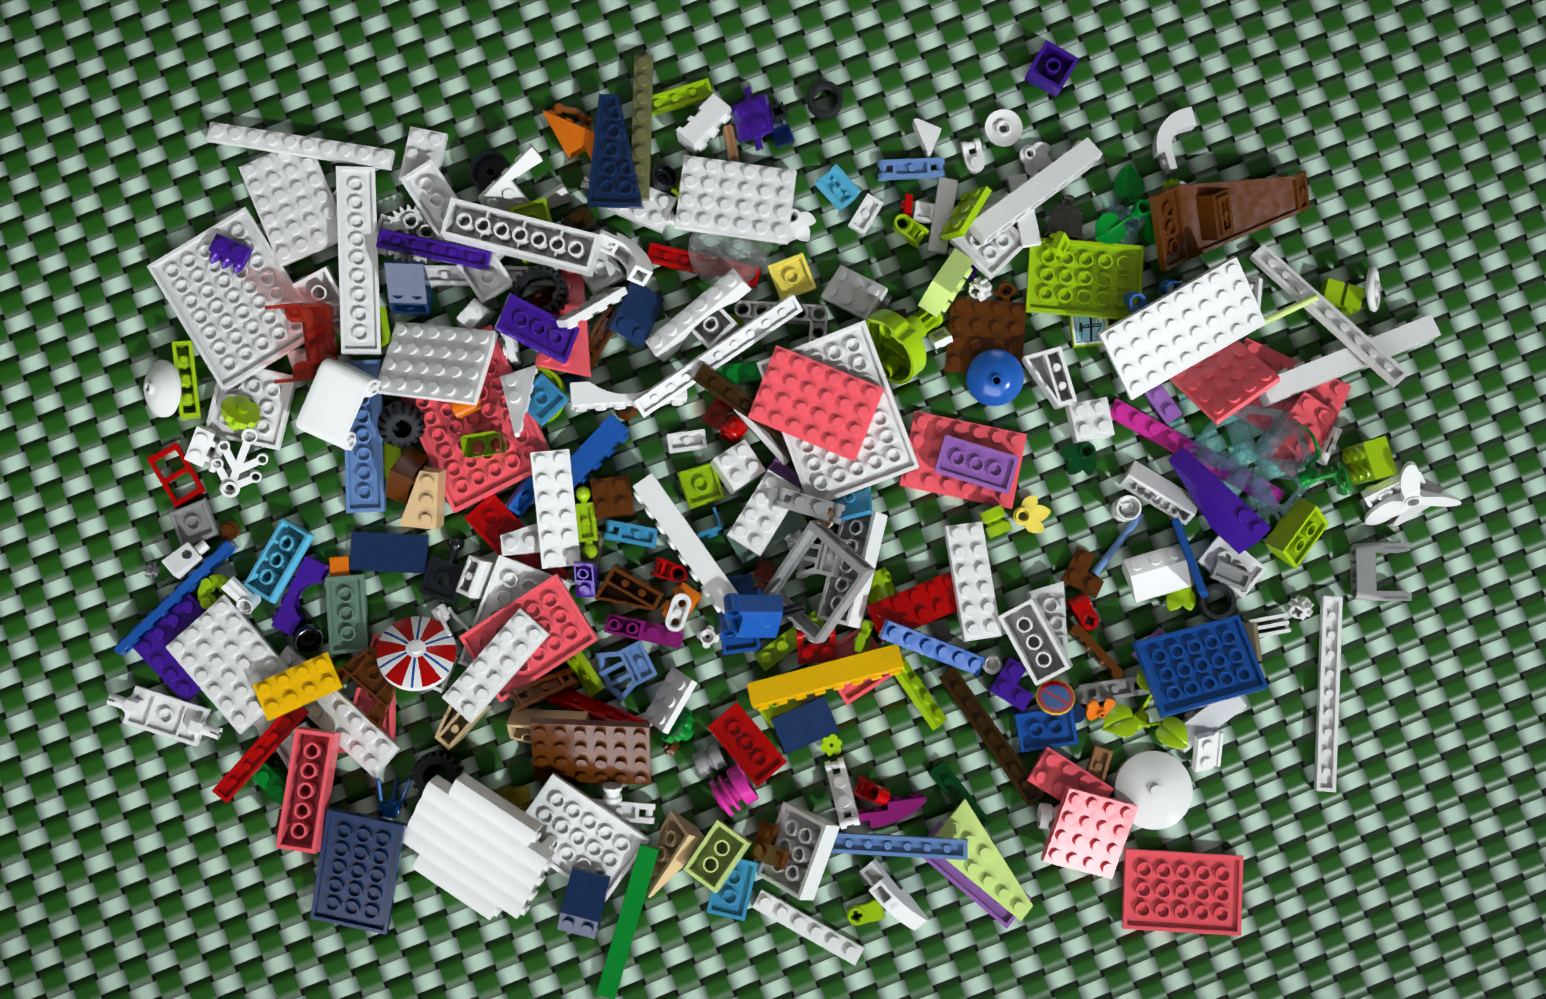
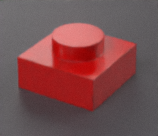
M905 194L904 200L900 201V211H903V214L909 217L912 214L913 194Z

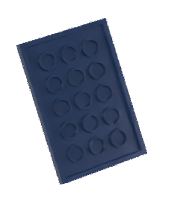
M329 807L326 812L310 919L387 935L390 927L407 823Z

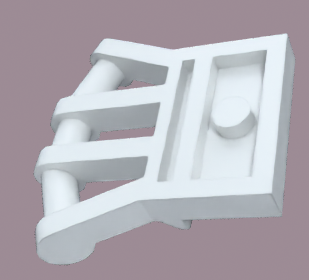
M822 540L820 545L813 543L810 548L818 550L817 558L806 556L805 554L798 565L796 578L803 579L815 574L838 578L842 558ZM805 561L815 563V567L805 570Z

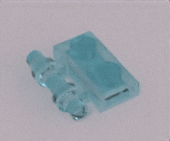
M1111 201L1105 213H1114L1121 221L1132 212L1130 209ZM1133 216L1122 225L1126 228L1127 234L1118 244L1132 245L1134 240L1128 238L1129 233L1134 236L1138 234L1145 221V217L1135 218Z

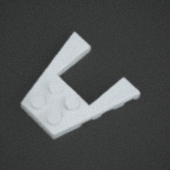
M531 143L527 146L528 149L523 154L520 153L514 159L515 162L509 168H505L502 175L496 181L494 180L478 196L482 205L510 212L509 207L530 202L514 183L513 179L543 161L542 156ZM563 183L536 199L546 197L549 209L574 200Z

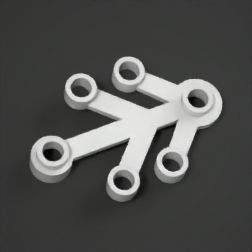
M248 427L243 430L241 435L243 443L237 459H235L230 450L231 445L228 440H221L218 444V449L223 452L232 469L229 478L223 468L224 461L222 458L216 457L211 462L212 468L216 469L222 481L220 491L225 497H235L238 495L241 487L253 482L257 483L262 478V473L254 470L250 473V476L238 480L240 473L258 465H265L269 459L266 453H259L256 458L244 463L250 445L256 442L258 438V432L254 428ZM252 432L254 436L249 438L246 433ZM226 443L228 448L223 449L220 444ZM264 456L266 458V461L261 462L259 460V457ZM214 461H220L221 466H215ZM256 473L260 478L253 479L252 475ZM233 485L234 489L228 490L226 486Z

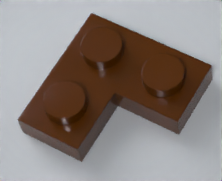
M1077 547L1060 581H1064L1065 584L1085 592L1092 598L1097 597L1104 583L1103 580L1087 573L1095 555Z
M761 819L750 857L775 868L785 870L790 850L775 845L780 825Z

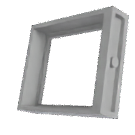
M821 520L809 522L763 590L764 595H782L783 606L794 604L781 590L817 537L859 574L822 629L805 613L787 617L796 629L802 631L806 638L815 644L826 641L876 570Z

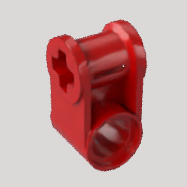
M655 557L656 563L650 575L676 583H683L688 579L689 573L685 567L672 563L669 560ZM677 569H682L684 576L678 580L675 578L674 573Z
M1085 592L1067 600L1071 613L1084 630L1088 631L1098 626V616ZM1087 618H1091L1092 622L1086 625L1085 621Z
M861 775L858 776L859 781L856 789L852 791L853 795L881 805L888 803L890 791L869 778Z

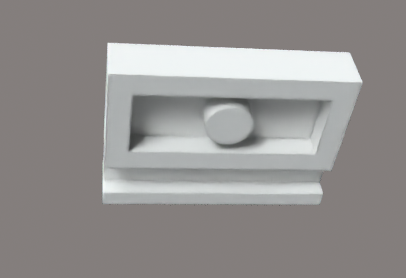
M1218 729L1216 732L1209 731L1194 735L1191 768L1195 772L1212 769L1213 766L1220 767L1224 735L1221 730Z

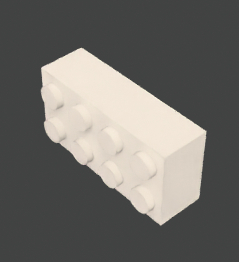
M769 469L727 534L729 538L760 557L789 512L787 509L773 505L774 499H777L778 492L776 491L778 486L801 493V489ZM786 495L784 502L789 503L791 496Z
M1035 597L998 616L999 621L1036 686L1073 666Z

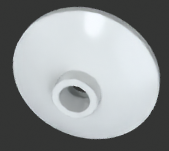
M1007 109L994 111L989 115L985 123L987 138L993 144L1002 147L1010 146L1017 142L1023 130L1019 116ZM1003 127L1006 132L1002 133L999 129Z

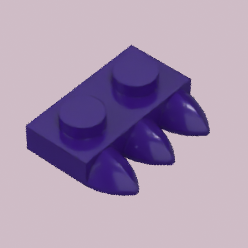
M216 233L208 249L210 251L209 259L211 264L221 258L222 269H225L233 263L234 274L244 269L253 252L250 247Z

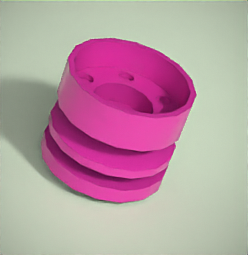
M738 764L726 770L729 780L726 781L719 775L717 778L720 785L714 779L709 782L714 798L730 817L735 814L732 805L738 811L742 810L739 803L741 799L747 805L759 799L754 787Z

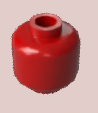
M729 415L719 427L720 436L728 443L739 442L748 431L746 423L738 415Z

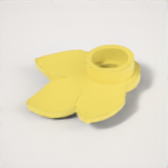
M1036 495L1028 496L1022 501L1021 507L1016 508L1013 512V520L1016 524L1025 526L1027 531L1031 533H1042L1045 529L1041 521L1049 516L1051 510L1043 505H1037L1038 498ZM1020 513L1025 514L1024 520L1019 518Z

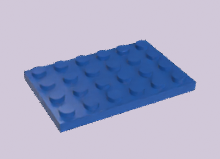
M1239 615L1144 639L1132 644L1160 718L1268 688Z

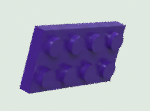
M510 293L494 330L565 364L580 328H559L556 322L559 319L558 317Z

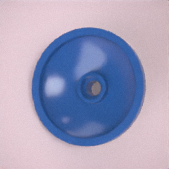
M1000 349L987 350L977 355L971 361L966 373V383L971 395L980 403L988 406H1001L1009 403L1019 394L1024 382V372L1018 359L1011 353ZM995 377L1000 378V381L998 383L993 382V379Z

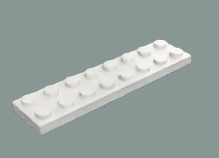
M430 159L400 178V180L440 241L463 245L447 241L440 234L450 198H458L434 161ZM492 252L489 271L457 265L482 304H486L513 286V280L494 252Z
M287 645L279 655L290 668L308 661L291 645ZM340 690L303 706L309 711L307 716L321 729L341 732L339 746L373 777H377L401 749V746L384 730L377 728L365 718L366 714Z

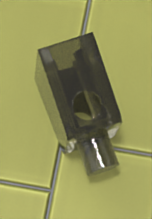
M1063 195L1062 204H1054L1043 236L1049 237L1051 233L1062 231L1066 233L1070 240H1080L1082 238V208L1073 206L1074 196Z

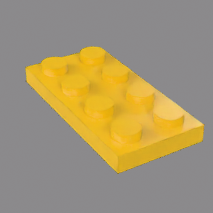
M328 652L252 685L267 721H271L344 688Z

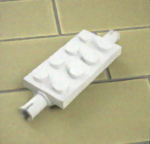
M585 176L583 178L585 181H582L581 188L589 190L590 178ZM650 187V201H642L644 209L599 208L662 234L666 225L669 226L671 224L675 226L676 214H674L673 209L677 198Z
M135 686L133 694L127 698L115 693H110L108 696L111 701L107 700V705L121 708L125 712L124 724L193 746H199L202 735L215 738L216 740L221 737L219 732L222 733L223 728L207 724L211 711L210 708L189 701H183L142 686Z

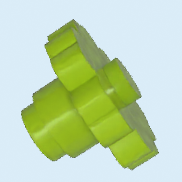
M236 395L234 398L227 396L220 406L222 409L220 414L226 421L227 426L232 430H245L247 426L254 428L261 419L259 415L261 410L255 402H250L249 398Z

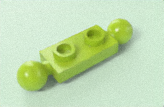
M581 486L576 490V497L581 503L575 504L579 543L585 542L582 548L583 556L592 559L598 552L597 547L593 544V541H599L597 520L595 518L594 503H588L591 491L588 487Z

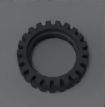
M536 265L535 269L530 266L528 267V272L525 269L522 270L523 275L520 276L518 274L516 276L517 281L513 280L512 282L513 287H510L511 294L522 299L525 289L531 283L540 279H549L555 283L557 292L554 299L541 309L558 317L560 315L559 310L563 311L565 309L564 304L568 303L567 297H569L568 287L563 277L557 270L555 271L554 268H549L546 265H543V267Z

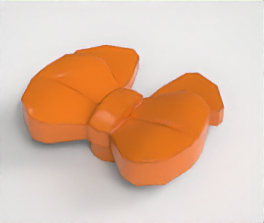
M1107 697L1103 706H1099L1097 699L1090 700L1085 708L1088 720L1092 721L1097 717H1106L1108 712L1115 707L1116 701L1111 697Z

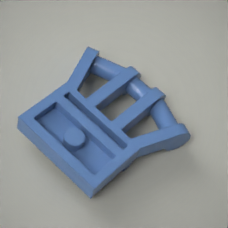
M641 640L617 652L595 653V658L598 661L597 674L605 684L604 689H607L615 696L619 704L635 686L658 675ZM605 657H621V662L606 669ZM625 665L628 673L611 681L608 673ZM630 677L633 681L623 693L614 686Z

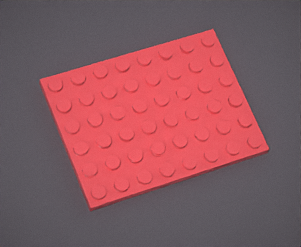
M493 325L481 329L495 331ZM498 337L480 393L482 403H480L481 409L461 419L455 416L450 402L400 396L402 401L416 405L424 414L426 428L422 430L425 432L419 439L426 454L429 456L432 467L446 469L445 496L453 513H457L531 476L530 453L551 451L539 424L527 412L524 415V427L520 436L516 437L514 435L500 376L512 373L514 370L509 359H506V355H504L503 346ZM490 431L504 433L507 453L476 458H466L463 455L461 437L463 435ZM494 438L491 441V448L494 451H500L501 449L500 438ZM480 440L475 441L472 449L476 454H481L485 450V444Z

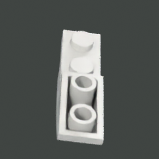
M876 858L860 871L871 885L869 892L901 923L915 931L928 920V917L904 887L901 890L898 888Z

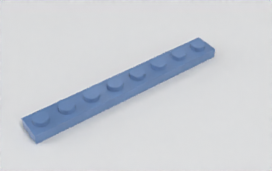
M838 832L831 853L967 860L968 839Z

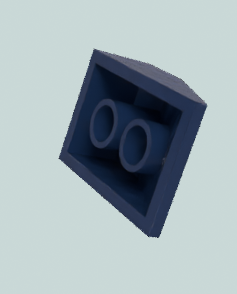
M630 281L626 288L628 294L624 295L622 300L618 302L604 328L634 347L642 348L653 328L664 298L648 287Z
M572 867L557 929L595 939L600 928L611 876Z

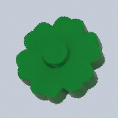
M683 707L668 734L658 729L661 733L660 738L669 744L675 740L677 742L689 740L694 734L692 711L687 707Z

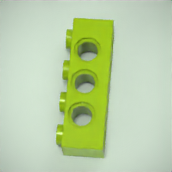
M192 340L172 342L174 366L179 373L181 381L180 419L181 421L201 419Z

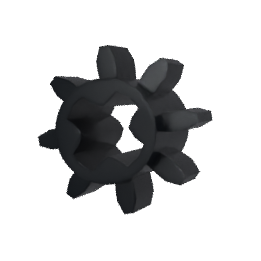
M774 101L772 108L770 107L773 126L776 123H780L783 126L784 119L789 120V116L786 114L789 112V108H784L783 102L776 104Z

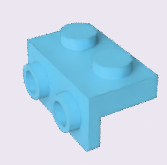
M837 164L815 182L817 188L839 212L854 202L861 192L857 185L850 180Z

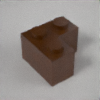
M408 447L390 469L386 497L407 505L419 471L430 467L428 465L429 456Z

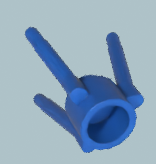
M377 778L378 811L382 812V816L385 818H396L401 812L402 804L412 780L411 778L407 780L398 802L396 795L399 778H395L392 797L383 802L380 778Z

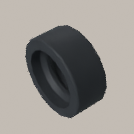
M820 81L811 87L808 92L807 104L813 116L827 120L835 117L840 112L843 94L837 84L831 81ZM828 90L835 95L836 104L832 109L821 110L817 108L814 103V97L819 91Z
M1212 583L1206 585L1208 593L1213 590H1219L1226 595L1227 606L1222 612L1214 613L1210 611L1205 604L1206 597L1203 598L1198 593L1196 600L1198 610L1208 619L1221 620L1227 618L1236 608L1235 593L1225 584Z

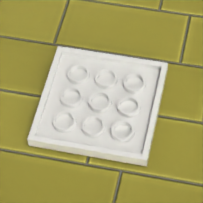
M262 369L226 392L221 389L216 381L205 427L218 432L216 435L218 438L225 436L228 440L243 443L241 437L243 429H230L220 414L222 411L220 406L227 396L233 398L236 395L249 398L250 402H255L261 410L259 414L261 419L254 427L258 432V438L251 445L280 451L298 377ZM252 432L246 433L249 438L254 436Z

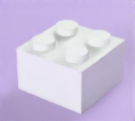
M720 308L702 320L691 332L709 349L741 327Z
M1107 397L1071 403L1065 407L1072 444L1109 438L1115 435Z
M745 439L715 457L710 463L730 495L760 478L766 472Z

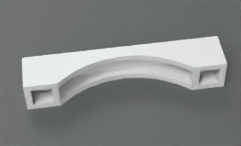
M734 268L731 269L645 341L656 357L665 362L679 350L687 335L702 320L720 308L737 302L752 289Z
M589 381L570 383L571 410L585 412L587 409L594 408L596 411H603L610 407H614L616 410L625 409L626 406L637 408L632 400L647 390L631 394H618L601 389ZM687 389L665 404L672 403L673 406L683 405L688 398Z

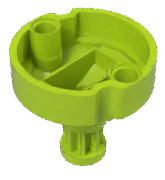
M920 307L918 312L905 319L896 312L880 309L865 319L888 381L904 384L924 369L926 365V351L922 339L932 328H937L942 324V313L935 317Z

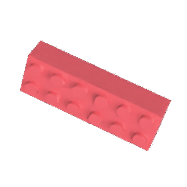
M309 727L295 728L276 848L313 854L321 851L326 812L330 805L341 732Z

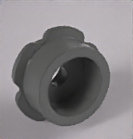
M157 561L154 563L148 562L145 577H149L150 580L159 576L161 566H158Z

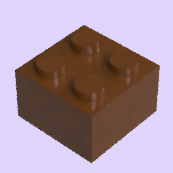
M629 475L590 480L596 519L636 515L632 481Z

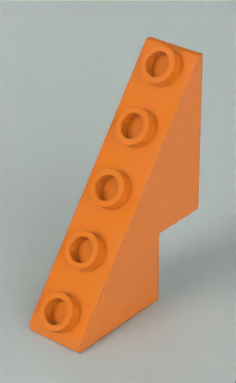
M547 110V112L542 111L568 159L570 160L586 151L592 162L595 132L586 125H576L573 120L567 117L562 119L551 110Z

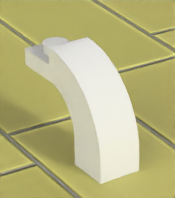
M1192 107L1184 108L1171 114L1162 123L1154 136L1152 143L1153 159L1161 157L1160 167L1164 170L1165 175L1171 174L1177 169L1172 150L1173 137L1183 132L1192 131L1197 125Z
M600 229L598 234L603 240L600 251L611 255L623 264L627 272V280L645 286L653 273L652 264L647 254L628 237L618 232L616 235Z

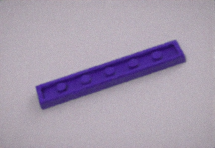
M380 228L376 247L380 249L489 271L493 254L487 250Z

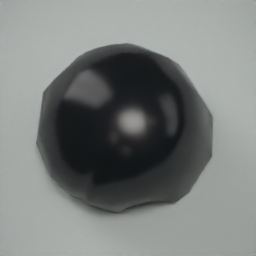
M656 164L650 174L651 185L661 192H668L675 187L678 178L674 169L666 164Z
M314 624L299 626L293 635L294 646L300 653L301 651L311 653L323 642V632Z

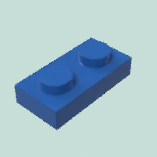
M530 476L521 482L504 505L520 517H522L534 500L533 479Z

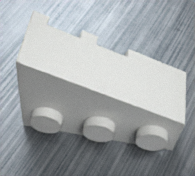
M714 93L698 108L699 111L694 117L691 115L687 118L689 123L684 128L679 126L676 129L678 142L695 156L698 152L701 153L705 150L709 139L715 138L719 133L720 126L726 124L732 116L731 107Z
M1061 346L1027 355L1021 359L1023 365L1054 409L1066 407L1068 404L1077 402Z

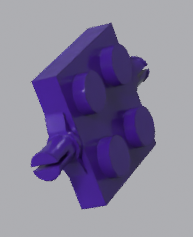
M751 87L743 88L745 100L731 106L738 142L744 143L754 140L755 150L760 151V149L763 150L761 138L766 134L774 132L768 96L762 94L753 97Z

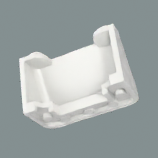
M330 358L325 359L317 371L296 421L297 428L342 449L352 451L353 446L356 444V434L350 431L364 397L376 395L379 391L381 380L347 362Z

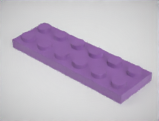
M939 821L927 837H934L943 826V823ZM923 858L1005 928H1008L1016 917L946 859Z

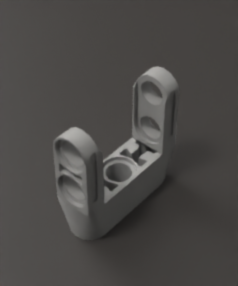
M1373 542L1352 544L1350 548L1352 598L1354 600L1412 601V593L1407 591H1377L1376 553L1411 551V543Z

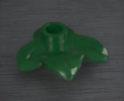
M1083 442L1079 445L1070 444L1063 448L1060 453L1061 457L1068 460L1066 470L1069 475H1075L1083 470L1090 476L1097 466L1094 459L1096 449L1089 442ZM1084 448L1088 449V455L1083 454Z

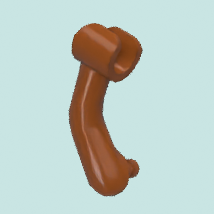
M560 103L552 107V111L558 114V116H562V112L575 115L582 125L590 126L592 123V118L577 107L563 106Z

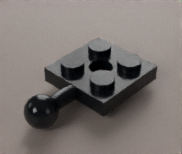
M455 536L450 539L449 547L451 550L447 561L431 556L419 593L455 605L457 604L460 593L456 592V588L464 566L454 562L458 551H461L465 545L461 537ZM442 575H447L449 578V582L445 586L439 583V578Z

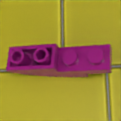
M608 613L604 629L605 633L681 649L685 631L682 629L674 632L670 631L666 625Z
M920 792L909 794L910 797L902 798V795L890 796V800L886 803L887 808H884L883 805L873 806L872 810L864 811V808H857L860 822L869 821L871 828L892 824L919 809L927 801L926 796L921 795Z

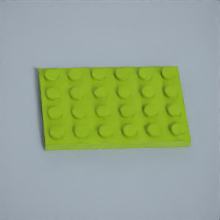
M1041 238V245L1029 247L1025 312L1121 320L1129 315L1128 307L1123 302L1124 295L1132 290L1142 294L1144 246L1103 244L1101 242L1070 240L1063 258L1056 256L1045 246L1046 243L1052 244L1053 240L1051 238ZM1137 296L1133 298L1132 305L1137 302Z

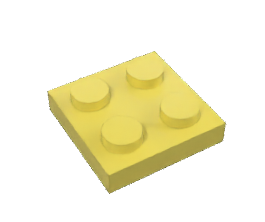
M803 253L767 266L780 301L791 293L797 297L817 288Z

